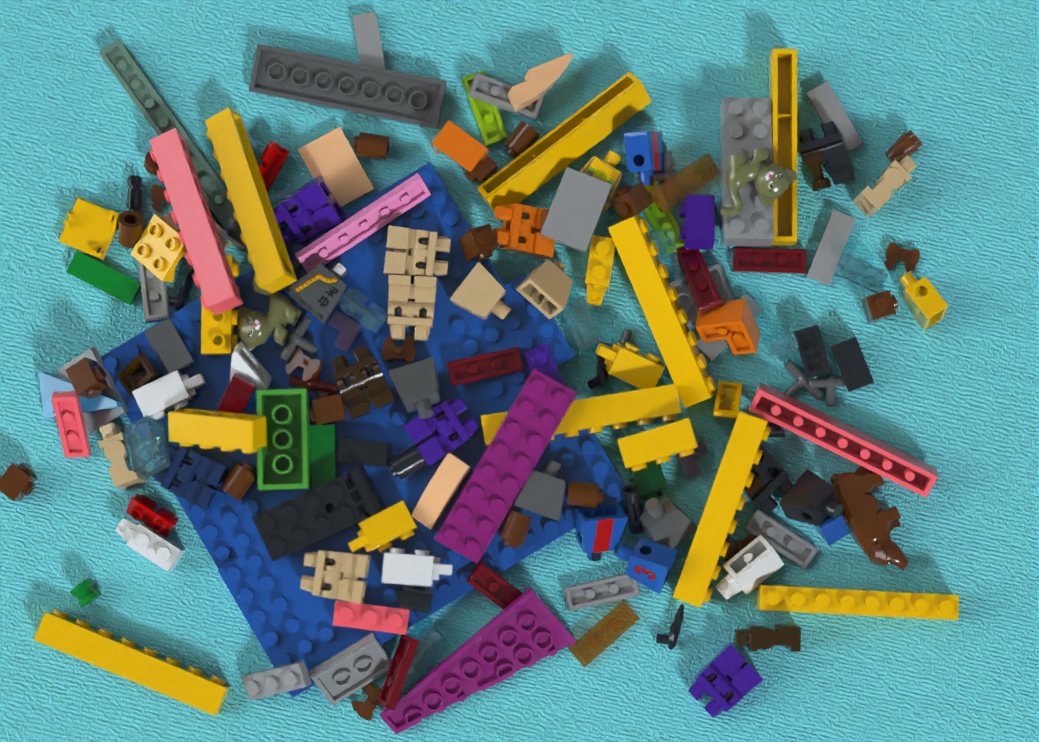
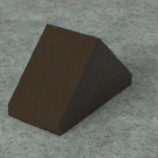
M141 353L117 378L131 397L133 396L132 391L162 377V374L150 356Z

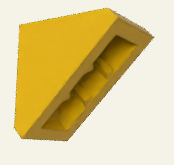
M718 381L713 411L714 418L736 421L740 410L743 383Z

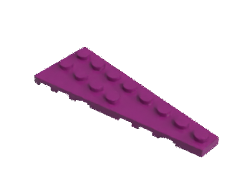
M530 587L399 697L395 711L385 708L380 713V717L395 734H398L422 722V719L445 710L447 706L457 701L461 702L467 699V696L479 690L483 691L513 676V673L527 666L531 667L537 661L549 655L557 654V651L569 645L573 646L577 643V640Z

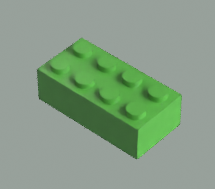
M256 390L257 415L266 416L267 446L257 449L258 490L311 489L309 390Z

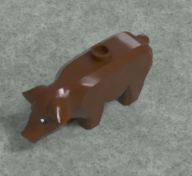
M863 466L859 467L854 473L843 472L832 475L830 478L832 486L840 500L839 504L843 506L841 515L853 540L866 553L873 564L895 565L903 571L907 566L908 560L901 548L890 539V531L901 526L898 520L901 518L896 506L881 510L879 502L870 493L873 488L885 485L882 476Z

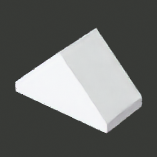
M240 341L232 353L230 380L237 373L257 384L256 390H266L272 377Z

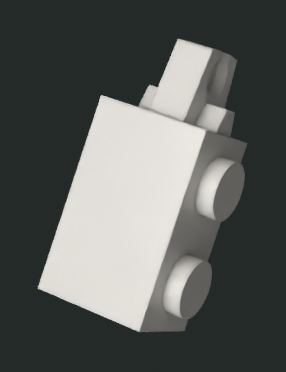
M176 370L132 391L144 418L157 421L167 415L166 411L175 408L177 410L188 406V401L196 395L195 389L206 384L202 374L189 378L188 374L182 375L180 371Z
M123 518L115 529L127 541V546L166 571H173L186 551L145 524L138 525Z
M759 535L723 565L728 574L715 587L726 600L740 591L747 595L782 567L784 563L774 548L762 535Z
M390 548V553H384L382 583L433 586V580H439V574L452 575L453 565L440 564V558L429 556L430 551L415 550V555L405 554V549Z

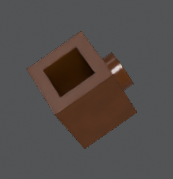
M487 155L483 161L480 160L471 172L464 169L465 172L463 174L472 184L477 182L481 185L493 176L498 168L497 164Z
M642 181L632 186L627 184L616 191L617 196L610 200L621 221L640 214L653 203Z
M490 224L469 229L458 240L467 262L478 259L480 261L486 260L493 256L492 252L499 246Z
M890 290L867 296L861 300L868 323L891 317L896 314L895 309H898L897 300L894 295L890 294Z
M84 357L65 369L76 394L88 399L95 398L102 393L103 389L108 387L105 379L107 377L106 372L98 365L97 361Z
M331 392L318 394L317 399L312 400L313 406L309 407L311 420L316 421L317 425H325L348 419L341 394L333 396Z
M12 463L0 478V492L12 501L20 502L24 495L26 497L30 495L36 486L34 482L37 478L32 475L34 470L24 463L20 465Z

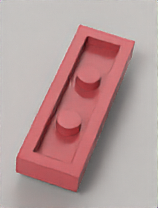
M75 391L53 392L51 398L65 458L89 457L91 447L79 395Z
M336 600L332 625L407 635L410 610Z

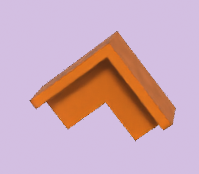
M450 120L447 121L431 143L433 151L437 155L440 151L469 172L475 168L480 160L483 161L489 153L488 148Z
M746 299L724 301L722 306L701 314L698 310L695 327L703 343L727 340L733 355L757 353L760 329Z

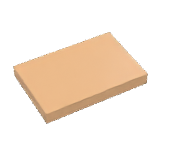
M341 127L298 149L312 177L315 179L321 175L332 193L330 198L335 197L341 208L375 191Z

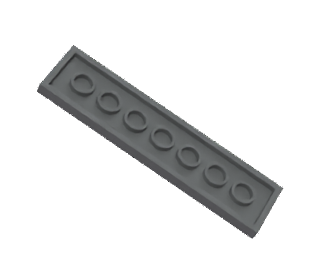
M257 44L249 92L438 129L447 81Z

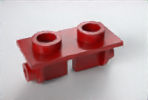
M273 141L270 144H266V148L260 157L263 163L261 165L258 164L267 193L290 153L289 150L279 147L280 145Z
M137 493L135 497H131L126 513L167 538L171 528L175 527L179 520L175 517L176 514L162 506L156 512L154 509L157 503L144 494L139 495Z

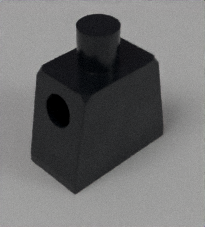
M806 469L779 502L787 518L816 526L822 525L828 516L835 519L839 518L843 512V506L839 504L840 500L834 487L808 469Z

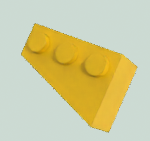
M689 418L617 440L625 468H632L633 472L647 468L646 463L655 460L657 465L670 461L671 455L679 453L680 457L693 454V449L699 448Z

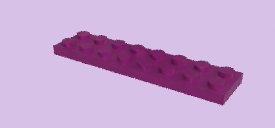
M533 368L434 540L478 564L575 399L576 391Z

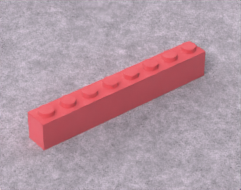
M174 128L150 139L152 149L149 152L153 161L158 164L159 169L156 172L161 183L165 184L164 196L167 202L172 204L173 211H171V216L175 224L180 227L181 231L178 232L181 243L184 246L186 245L188 250L185 256L189 265L194 268L195 274H193V279L196 286L201 288L203 295L200 296V300L204 308L218 315L243 304L185 138Z
M761 382L749 404L748 411L924 497H927L938 477L937 468Z

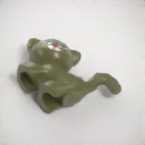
M768 148L753 150L752 159L747 160L745 153L730 155L726 183L729 188V196L734 204L733 207H723L720 210V214L724 217H733L740 214L744 204L739 190L750 181H754L755 189L759 193L762 204L767 207L772 205L775 199L787 190L789 184L797 179L796 172L789 168H783L778 164L765 165L764 162L769 156Z
M253 277L251 283L254 291L269 297V312L265 315L248 307L238 308L240 341L251 351L256 346L264 344L269 336L273 334L275 342L284 346L290 335L285 329L286 324L295 326L302 313L297 307L292 305L290 299L284 293L276 291L272 294L259 288Z

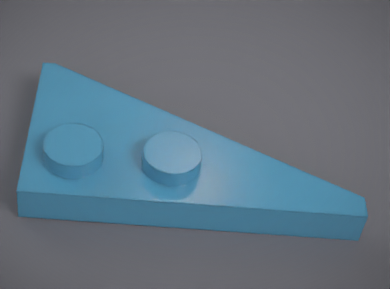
M38 372L44 419L55 418L56 415L51 398L53 392L75 391L71 381L52 376L48 372ZM100 394L91 399L79 396L83 413L122 407V402L109 395Z

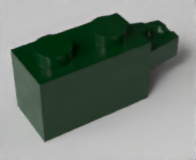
M655 460L646 463L647 468L634 472L632 468H625V470L630 469L632 478L628 479L629 485L637 486L641 502L648 501L651 498L658 499L659 496H663L661 490L668 488L661 465H656Z

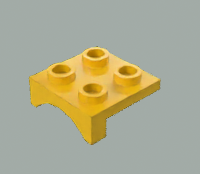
M77 197L72 211L67 213L68 219L64 220L65 227L59 242L104 260L119 227L120 214Z
M154 214L130 254L161 281L173 282L175 268L188 250L186 245L184 246L181 243L178 231L158 214Z

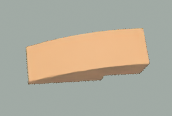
M572 53L529 69L524 77L525 82L511 87L507 96L515 112L529 106L552 88L573 58Z
M448 453L423 492L411 516L432 530L460 490L458 488L472 468L451 453Z

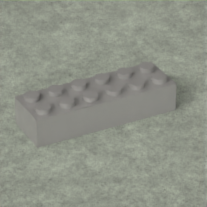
M771 98L722 99L720 105L721 209L723 207H733L734 204L729 196V188L726 183L730 155L745 153L747 160L752 159L753 150L768 148L769 156L764 164H773ZM750 181L739 190L744 204L740 214L733 217L721 215L722 246H771L774 240L773 204L768 207L763 205L760 201L759 193L755 189L754 181Z

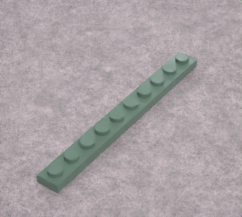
M117 39L100 51L99 54L158 136L176 128L185 138L208 206L225 228L235 212L233 204L227 197L228 190L123 44Z

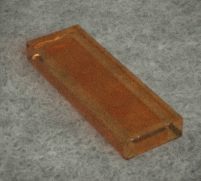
M706 153L648 193L659 211L663 213L684 199L686 195H690L721 173L709 153Z
M622 600L579 638L577 643L568 649L585 668L640 618Z

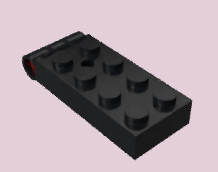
M360 466L254 515L252 519L272 562L378 514L384 509L364 466ZM328 503L335 506L334 512L327 511L326 506Z

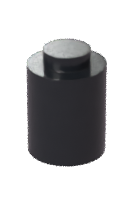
M415 444L390 458L391 464L387 467L394 478L399 476L403 480L427 464Z
M405 584L403 589L399 588L396 603H400V609L430 614L434 590Z

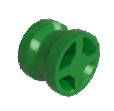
M91 578L81 582L70 591L72 596L78 598V604L81 608L90 604L102 594L100 590L95 589Z

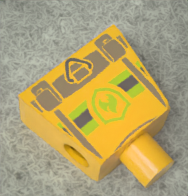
M609 150L603 161L593 156L579 171L612 184L603 207V211L606 213L609 210L610 200L614 198L623 174L615 169L621 157Z
M909 271L899 278L905 287L902 299L923 331L944 318L948 305L926 277L917 280L912 271Z

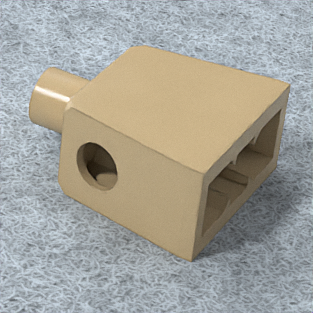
M545 260L516 288L521 295L549 320L565 309L572 286L571 278L563 272L565 265L559 260H554L553 262Z
M479 262L450 298L453 304L483 320H486L491 312L504 320L511 311V308L501 301L506 294V290Z

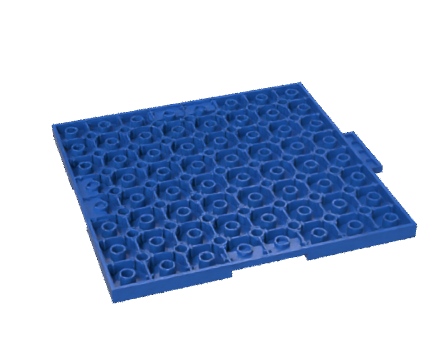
M430 162L344 212L343 222L417 173L431 193L429 197L324 265L330 271L336 263H340L348 272L341 279L347 286L346 290L325 324L321 323L291 298L287 290L284 288L278 290V292L284 293L290 299L292 305L297 307L302 313L295 326L286 324L285 329L290 334L295 331L303 316L311 319V323L302 337L319 348L315 354H311L303 348L301 349L304 355L311 359H319L322 362L320 372L307 382L302 379L304 368L300 366L292 375H288L285 365L289 364V360L284 361L279 357L286 344L281 346L276 343L273 334L269 336L264 344L258 345L250 351L272 377L266 390L307 389L309 390L311 407L313 406L312 400L317 399L318 394L331 392L332 396L341 394L333 375L335 370L332 359L345 355L349 366L358 362L353 350L364 345L366 346L371 356H375L396 402L378 410L374 408L373 404H370L373 412L356 420L350 419L346 408L347 420L325 424L335 425L336 478L360 466H364L383 509L385 510L404 501L410 515H412L423 492L445 457L433 466L429 467L426 465L401 480L399 476L394 478L388 467L338 463L339 438L389 442L387 466L391 464L390 458L414 444L403 425L419 416L418 411L407 412L388 372L410 363L404 359H392L384 362L382 358L383 343L391 336L390 326L388 325L389 276L384 275L385 254L388 251L386 248L388 226L438 232V236L451 239L450 253L437 252L436 260L449 262L448 275L434 276L437 277L438 282L433 329L430 328L428 341L415 340L416 358L414 363L430 357L434 358L439 376L441 402L433 405L432 409L445 401L449 403L452 400L461 398L467 410L457 415V419L462 424L473 417L479 429L469 437V441L451 452L452 455L472 469L434 528L430 530L412 517L417 526V529L413 530L415 535L404 541L398 538L391 542L393 546L390 548L405 549V554L415 555V550L430 551L429 556L440 558V564L453 565L452 575L439 574V580H433V586L412 585L433 589L434 595L430 614L410 611L408 628L474 589L465 580L477 566V563L434 540L488 447L485 445L481 416L509 411L531 373L524 357L525 351L547 343L557 368L576 357L554 319L551 318L549 320L516 290L518 285L527 277L526 273L504 285L489 259L467 262L458 240L470 227ZM332 226L301 244L297 242L287 248L290 261L298 260L295 253L335 227ZM478 262L506 290V294L501 301L509 306L511 311L504 320L492 312L486 320H483L450 301L452 295ZM303 266L295 272L297 281L307 274ZM253 268L235 279L243 304L236 306L235 310L241 307H248L253 311H260L267 315L269 312V297L254 291L251 283L255 274ZM199 298L170 315L169 319L193 359L190 366L180 372L182 375L188 374L189 378L202 374L206 384L195 389L196 395L188 401L189 405L184 408L216 411L230 383L232 355L205 356L201 354L202 302ZM235 325L234 335H238V340L240 342L241 338L239 337L238 325ZM406 327L405 340L407 335L414 339L415 328ZM145 331L104 354L101 358L103 366L110 373L116 389L120 392L129 411L126 415L156 466L160 465L169 470L173 461L162 456L166 446L181 447L179 442L169 441L168 412L175 410V408L166 411L167 415L157 421L145 419L134 395L130 397L117 378L141 353L150 356L162 377L167 375L149 344ZM392 339L396 347H403L405 340ZM519 346L524 371L452 387L447 362ZM256 389L244 414L257 415ZM310 417V425H317L316 421H312ZM588 430L578 431L579 436L564 438V433L554 435L555 439L549 441L533 470L543 473L547 459L561 464L557 478L566 481L559 521L514 506V501L509 510L533 517L524 546L518 545V548L515 549L503 545L504 539H501L500 536L508 515L507 513L479 562L481 561L499 574L574 529L575 508L582 506L567 505L569 480L599 483V488L603 489L602 504L597 503V505L616 504L624 499L622 489L625 487V484L594 433L589 434ZM421 442V443H419L418 445H415V446L418 447V446L422 445L423 442ZM199 444L182 446L229 467L222 483L236 462L241 465L244 461L256 469L254 474L257 477L241 501L232 497L220 487L213 485L210 487L218 491L208 510H203L177 495L175 496L219 569V574L274 667L304 660L307 671H310L371 633L374 634L380 644L398 635L396 633L332 625L335 602L338 599L312 595V592L300 588L302 575L315 577L316 567L304 566L305 553L318 552L319 550L352 553L348 543L359 538L357 532L362 530L359 525L360 522L272 562L252 517L311 489L258 490L257 452L242 453V449L222 451L221 447L217 446L210 449H202ZM328 503L326 509L329 512H334L335 506ZM365 548L354 552L356 554L371 555L368 577H359V580L367 581L363 604L400 608V603H396L399 588L403 589L405 584L382 583L384 553H390V548L383 552H379L378 549L366 552ZM310 677L312 682L311 685L304 688L288 691L291 697L293 698L298 694L302 693L303 691L307 690L308 688L312 687L313 685H315V682L312 680V678Z

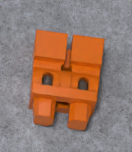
M518 203L496 206L494 217L495 219L503 220L502 229H493L496 239L500 244L499 248L532 255L539 259L553 258L555 241L540 235L550 209L536 208Z

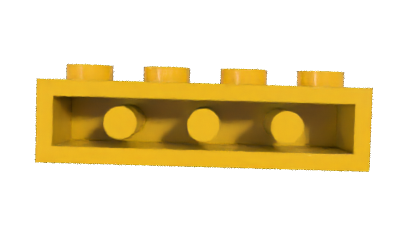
M226 255L235 280V276H239V262H235V258L232 255ZM202 304L201 354L205 356L232 355L236 345L239 343L238 335H234L235 325L239 323L238 310H235V307L215 315L211 310H206Z
M180 408L168 412L169 441L179 442V446L199 444L202 449H210L217 446L221 447L222 451L242 449V453H255L258 448L267 446L266 416Z

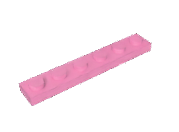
M417 173L295 253L306 272L309 273L320 264L326 265L429 197L431 193Z

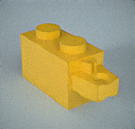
M592 235L584 287H586V304L601 306L605 290L609 288L615 244L612 238Z
M599 342L595 350L596 354L606 358L604 363L607 364L606 370L608 374L641 389L655 387L665 369L659 356L650 352L645 355L639 352L637 346L626 342L625 345L619 342L618 344L613 343L612 347Z
M401 501L360 522L359 525L362 530L357 532L359 538L348 543L352 553L362 548H365L366 552L377 549L379 552H383L393 546L392 541L398 538L404 541L415 535L413 530L417 529V526L404 501Z

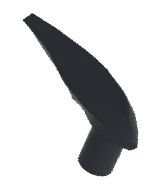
M191 269L187 275L183 286L179 289L177 298L168 296L169 306L175 307L176 312L182 309L188 300L194 281V269Z
M598 354L597 376L587 381L588 387L591 390L598 386L604 387L608 379L607 364L604 363L606 358Z
M681 604L677 610L674 622L670 626V634H657L656 643L667 644L670 650L677 643L684 617V604Z

